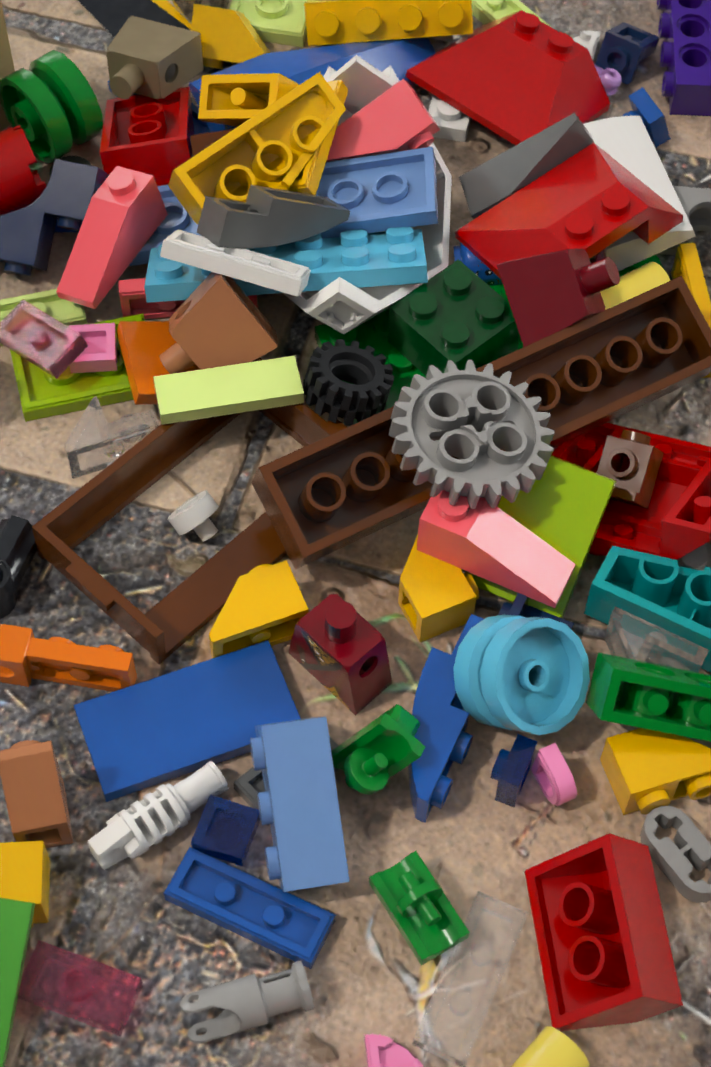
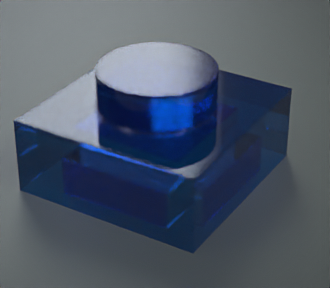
M518 734L511 751L503 748L500 750L491 773V778L498 781L496 801L515 807L533 764L538 741Z
M210 795L191 840V847L208 856L243 867L261 821L259 810Z

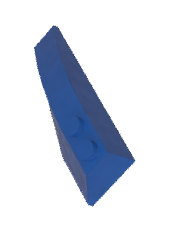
M429 37L357 42L265 53L211 75L280 73L296 83L302 84L318 72L324 76L329 66L338 71L357 55L381 72L391 65L399 81L404 78L411 86H414L416 83L406 78L407 70L436 52ZM202 78L190 82L188 85L198 107ZM206 122L210 132L237 128L235 126Z

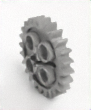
M448 360L444 373L434 365H430L426 378L415 374L413 375L410 387H402L399 399L395 401L392 411L389 436L395 438L392 453L404 454L400 469L403 471L416 468L417 472L413 484L419 485L426 481L431 482L433 485L430 496L433 498L442 490L448 491L449 502L453 506L458 501L460 495L467 497L471 509L476 508L480 497H485L492 508L497 507L501 494L511 503L515 502L520 490L529 493L535 480L542 478L553 452V447L550 446V443L554 436V430L546 428L551 415L547 412H537L542 400L541 397L526 398L524 395L529 385L526 382L515 387L509 384L512 375L510 371L505 372L500 378L493 376L494 369L491 363L486 365L483 372L476 371L472 360L467 361L464 370H458L452 360Z

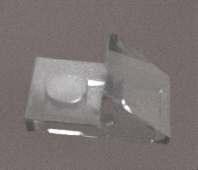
M97 396L93 397L64 444L72 478H78L105 469L159 426V422L154 410H148L139 414H128L119 420L107 423Z
M616 606L611 613L605 634V641L613 656L701 673L709 652L708 649Z

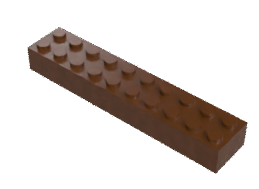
M680 276L490 363L493 364V376L500 378L505 372L510 371L512 375L509 384L515 387L526 382L529 385L524 396L526 398L541 397L542 400L537 412H547L551 415L546 428L554 430V436L550 443V446L554 448L708 375L711 372V329L683 277ZM486 365L477 368L476 371L483 372ZM394 406L258 468L251 483L295 570L425 509L431 498L430 492L433 484L426 481L422 484L414 485L416 468L402 471L400 465L404 454L392 453L395 438L389 436V429L392 423L391 415Z

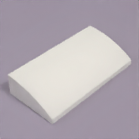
M611 117L583 124L592 135L595 144L683 215V222L650 244L644 242L633 231L629 232L601 251L604 258L610 257L616 264L618 271L695 237L694 230L641 117Z

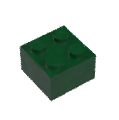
M459 259L429 279L428 283H423L389 307L388 342L425 376L430 365H434L444 373L448 360H452L458 370H464L467 361L472 360L477 369L518 350L520 334L509 302Z

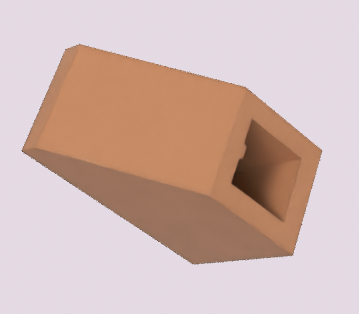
M25 740L12 745L10 749L0 750V776L15 841H44L46 848L74 843L65 785L52 742Z

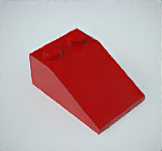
M178 88L163 99H154L143 95H133L128 99H107L99 151L104 171L110 175L116 166L154 176L157 186L168 185L173 170L193 157L190 136L194 135L190 88Z

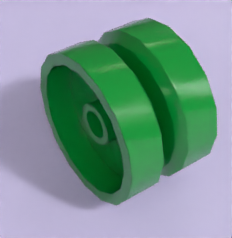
M52 50L30 62L29 71L21 68L0 80V103L12 128L21 126L34 156L46 164L52 163L55 159H59L69 153L73 143L76 145L84 144L102 132L103 117L96 95L85 76L65 54Z

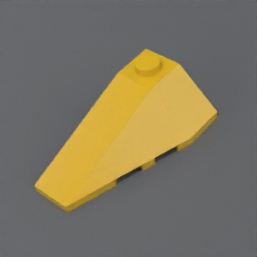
M318 72L174 169L168 186L196 224H199L206 196L246 202L250 185L287 191L345 112L346 108L322 74Z

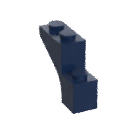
M55 159L50 180L38 199L27 207L0 216V262L5 263L4 271L25 276H31L32 269L47 271L57 219L58 227L79 232L92 196L109 174L99 167Z

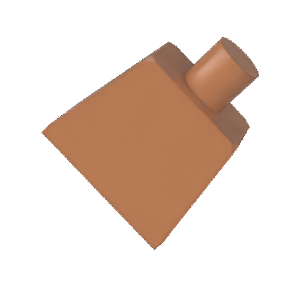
M211 272L170 317L169 332L176 343L159 355V358L170 374L185 372L195 364L199 369L252 362L278 347L276 330L232 277Z

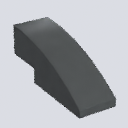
M250 185L246 202L206 196L197 233L207 238L217 247L240 249L274 247L297 242L325 232L347 221L350 210L327 197Z

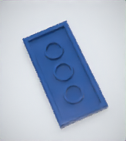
M269 640L74 705L75 713L106 802L197 771L209 761L217 764L251 752L250 738L256 737V725L301 719Z

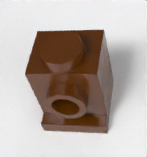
M623 430L621 438L607 435L597 473L617 481L610 497L611 500L648 509L664 454L654 446L649 445L651 441L650 436L630 430ZM625 456H628L630 459L629 468L624 472H620Z

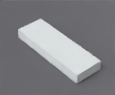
M179 229L163 240L160 257L297 297L307 286L311 272L309 267L251 250L217 247L203 236Z

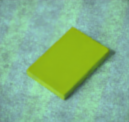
M142 313L91 324L115 323L117 331L120 321H145ZM69 328L8 340L25 422L134 400L118 337L117 371L71 373Z
M551 455L542 478L535 480L529 493L520 490L513 503L508 501L503 495L501 496L498 504L501 510L576 564L556 608L531 598L528 599L529 606L563 618L617 482L616 480ZM471 574L478 588L514 602L518 594L517 592Z

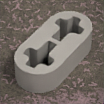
M659 806L653 809L644 821L640 833L641 843L649 846L652 860L681 895L696 903L710 901L711 876L708 884L703 879L693 882L689 876L693 870L692 865L698 871L705 868L711 871V844L680 809L672 806ZM658 824L663 829H668L672 826L677 830L673 839L674 842L668 837L659 840L655 836L659 827Z

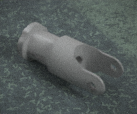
M301 961L292 963L291 969L262 978L252 974L192 992L182 998L180 1007L186 1013H196L213 1007L225 1009L216 1018L199 1022L189 1029L188 1038L190 1041L204 1043L268 1024L269 1017L299 1008H303L305 1012L313 1010L314 1003ZM201 1032H206L204 1035H198Z

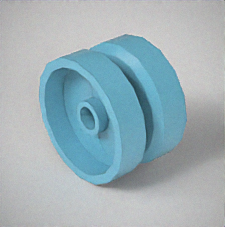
M507 614L486 617L470 628L460 643L453 667L455 691L463 709L478 723L534 735L557 732L570 723L585 702L590 682L588 656L581 639L566 624L542 617L526 618Z

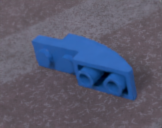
M473 614L470 615L452 654L433 647L431 648L415 694L412 715L419 720L420 726L414 737L425 745V749L419 759L408 765V776L415 819L424 823L433 806L439 809L443 807L453 783V779L447 777L453 762L462 765L473 740V735L466 733L469 713L463 709L455 691L453 671L460 643L470 628L483 620V618Z

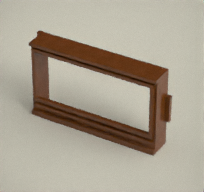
M259 357L254 361H261L262 359ZM304 403L259 410L304 447L347 428L338 419L336 423L325 421ZM241 413L159 425L32 526L38 556L42 559L45 558L143 646L150 653V657L158 664H161L221 612L239 576L247 574L250 570L262 564L274 565L287 555L267 512L262 514L145 614L78 556L73 549Z

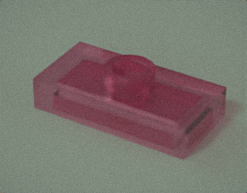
M23 299L0 322V343L56 379L88 347L81 334Z
M39 940L22 975L18 999L121 1037L142 989L143 982L141 977Z

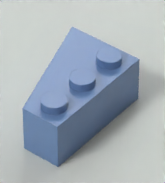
M311 717L256 725V737L250 738V747L254 771L262 770L265 792L257 793L260 820L262 825L270 824L273 846L265 847L269 880L279 879V885L283 892L350 882L327 717Z

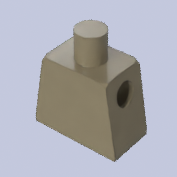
M131 16L107 47L109 85L112 92L121 99H128L134 93L154 99H163L203 71L200 32Z

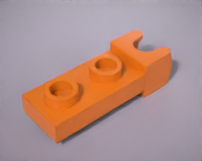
M0 624V682L29 687L33 678L112 692L135 685L137 674L133 653L125 652L117 646L100 645L98 648L75 644L73 641L63 637H51L48 640L34 637L32 628Z

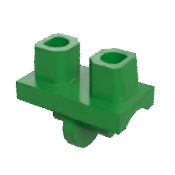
M396 704L332 750L333 767L345 771V782L348 787L366 795L377 793L385 787L390 777L421 757L425 745L414 737L420 726L419 720L402 706Z
M417 851L407 855L396 865L369 877L370 886L421 966L469 938V930Z

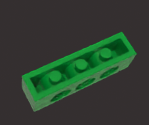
M598 652L586 703L600 720L711 742V675Z

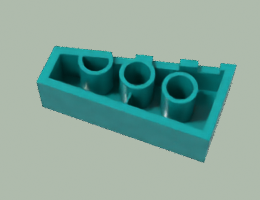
M612 546L591 584L584 614L711 672V567L705 566L704 570H695L679 566L678 561L675 559Z

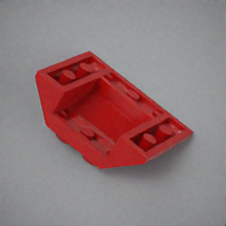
M523 10L480 26L473 30V34L463 36L411 67L406 72V78L515 146L573 113L578 116L583 124L592 122L607 112L611 104L588 49L575 42L568 34L558 32L541 22L534 14L526 13Z
M593 142L455 231V238L501 279L497 265L500 263L561 250L582 248L586 250L590 259L631 231L644 242L650 244L683 222V215Z
M605 423L559 445L552 452L551 455L597 473L607 435L621 438L623 430H630L650 436L651 441L649 445L664 453L648 509L609 499L588 553L597 556H607L611 547L617 546L678 560L711 540L710 446ZM628 456L624 457L620 472H624L629 468L630 459Z

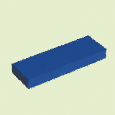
M189 847L164 892L166 901L295 962L301 961L303 966L309 969L312 968L335 923V914L288 892H283V890L191 847Z

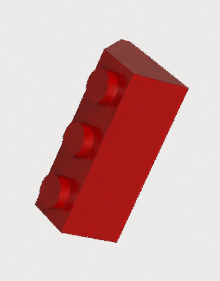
M608 833L524 870L552 1027L559 1031L635 1023L683 1006L648 845Z

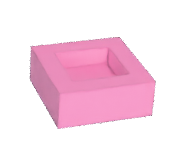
M115 323L69 325V366L71 373L117 371V333Z

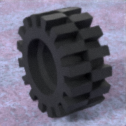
M344 339L336 340L334 346L330 341L322 344L321 349L316 347L310 357L303 382L304 395H307L305 401L308 406L316 404L314 412L319 416L327 412L329 413L328 421L336 423L337 417L343 418L344 425L347 426L353 425L354 419L360 422L384 411L394 381V375H392L393 368L391 364L385 365L387 358L382 353L373 356L375 348L368 345L365 350L360 349V342L353 340L350 346H346ZM341 380L348 381V382H351V383H353V384H349V383L343 382V381H341Z

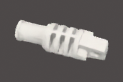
M207 762L203 767L174 786L169 783L166 785L161 784L155 788V792H149L143 796L141 801H135L130 804V808L127 810L123 809L106 822L107 826L88 840L90 851L102 869L106 870L129 856L131 859L142 855L153 844L157 845L162 842V838L165 836L169 837L175 833L176 829L186 826L191 819L190 813L222 792L229 790L227 781L214 762Z

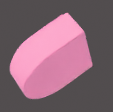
M553 743L539 749L531 771L546 798L556 806L577 797L576 784L557 744Z

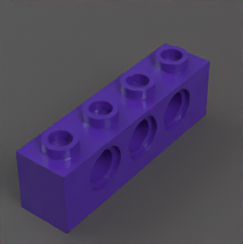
M657 0V10H663L659 18L658 37L665 38V42H662L660 67H667V71L663 73L662 97L669 98V114L711 116V0Z

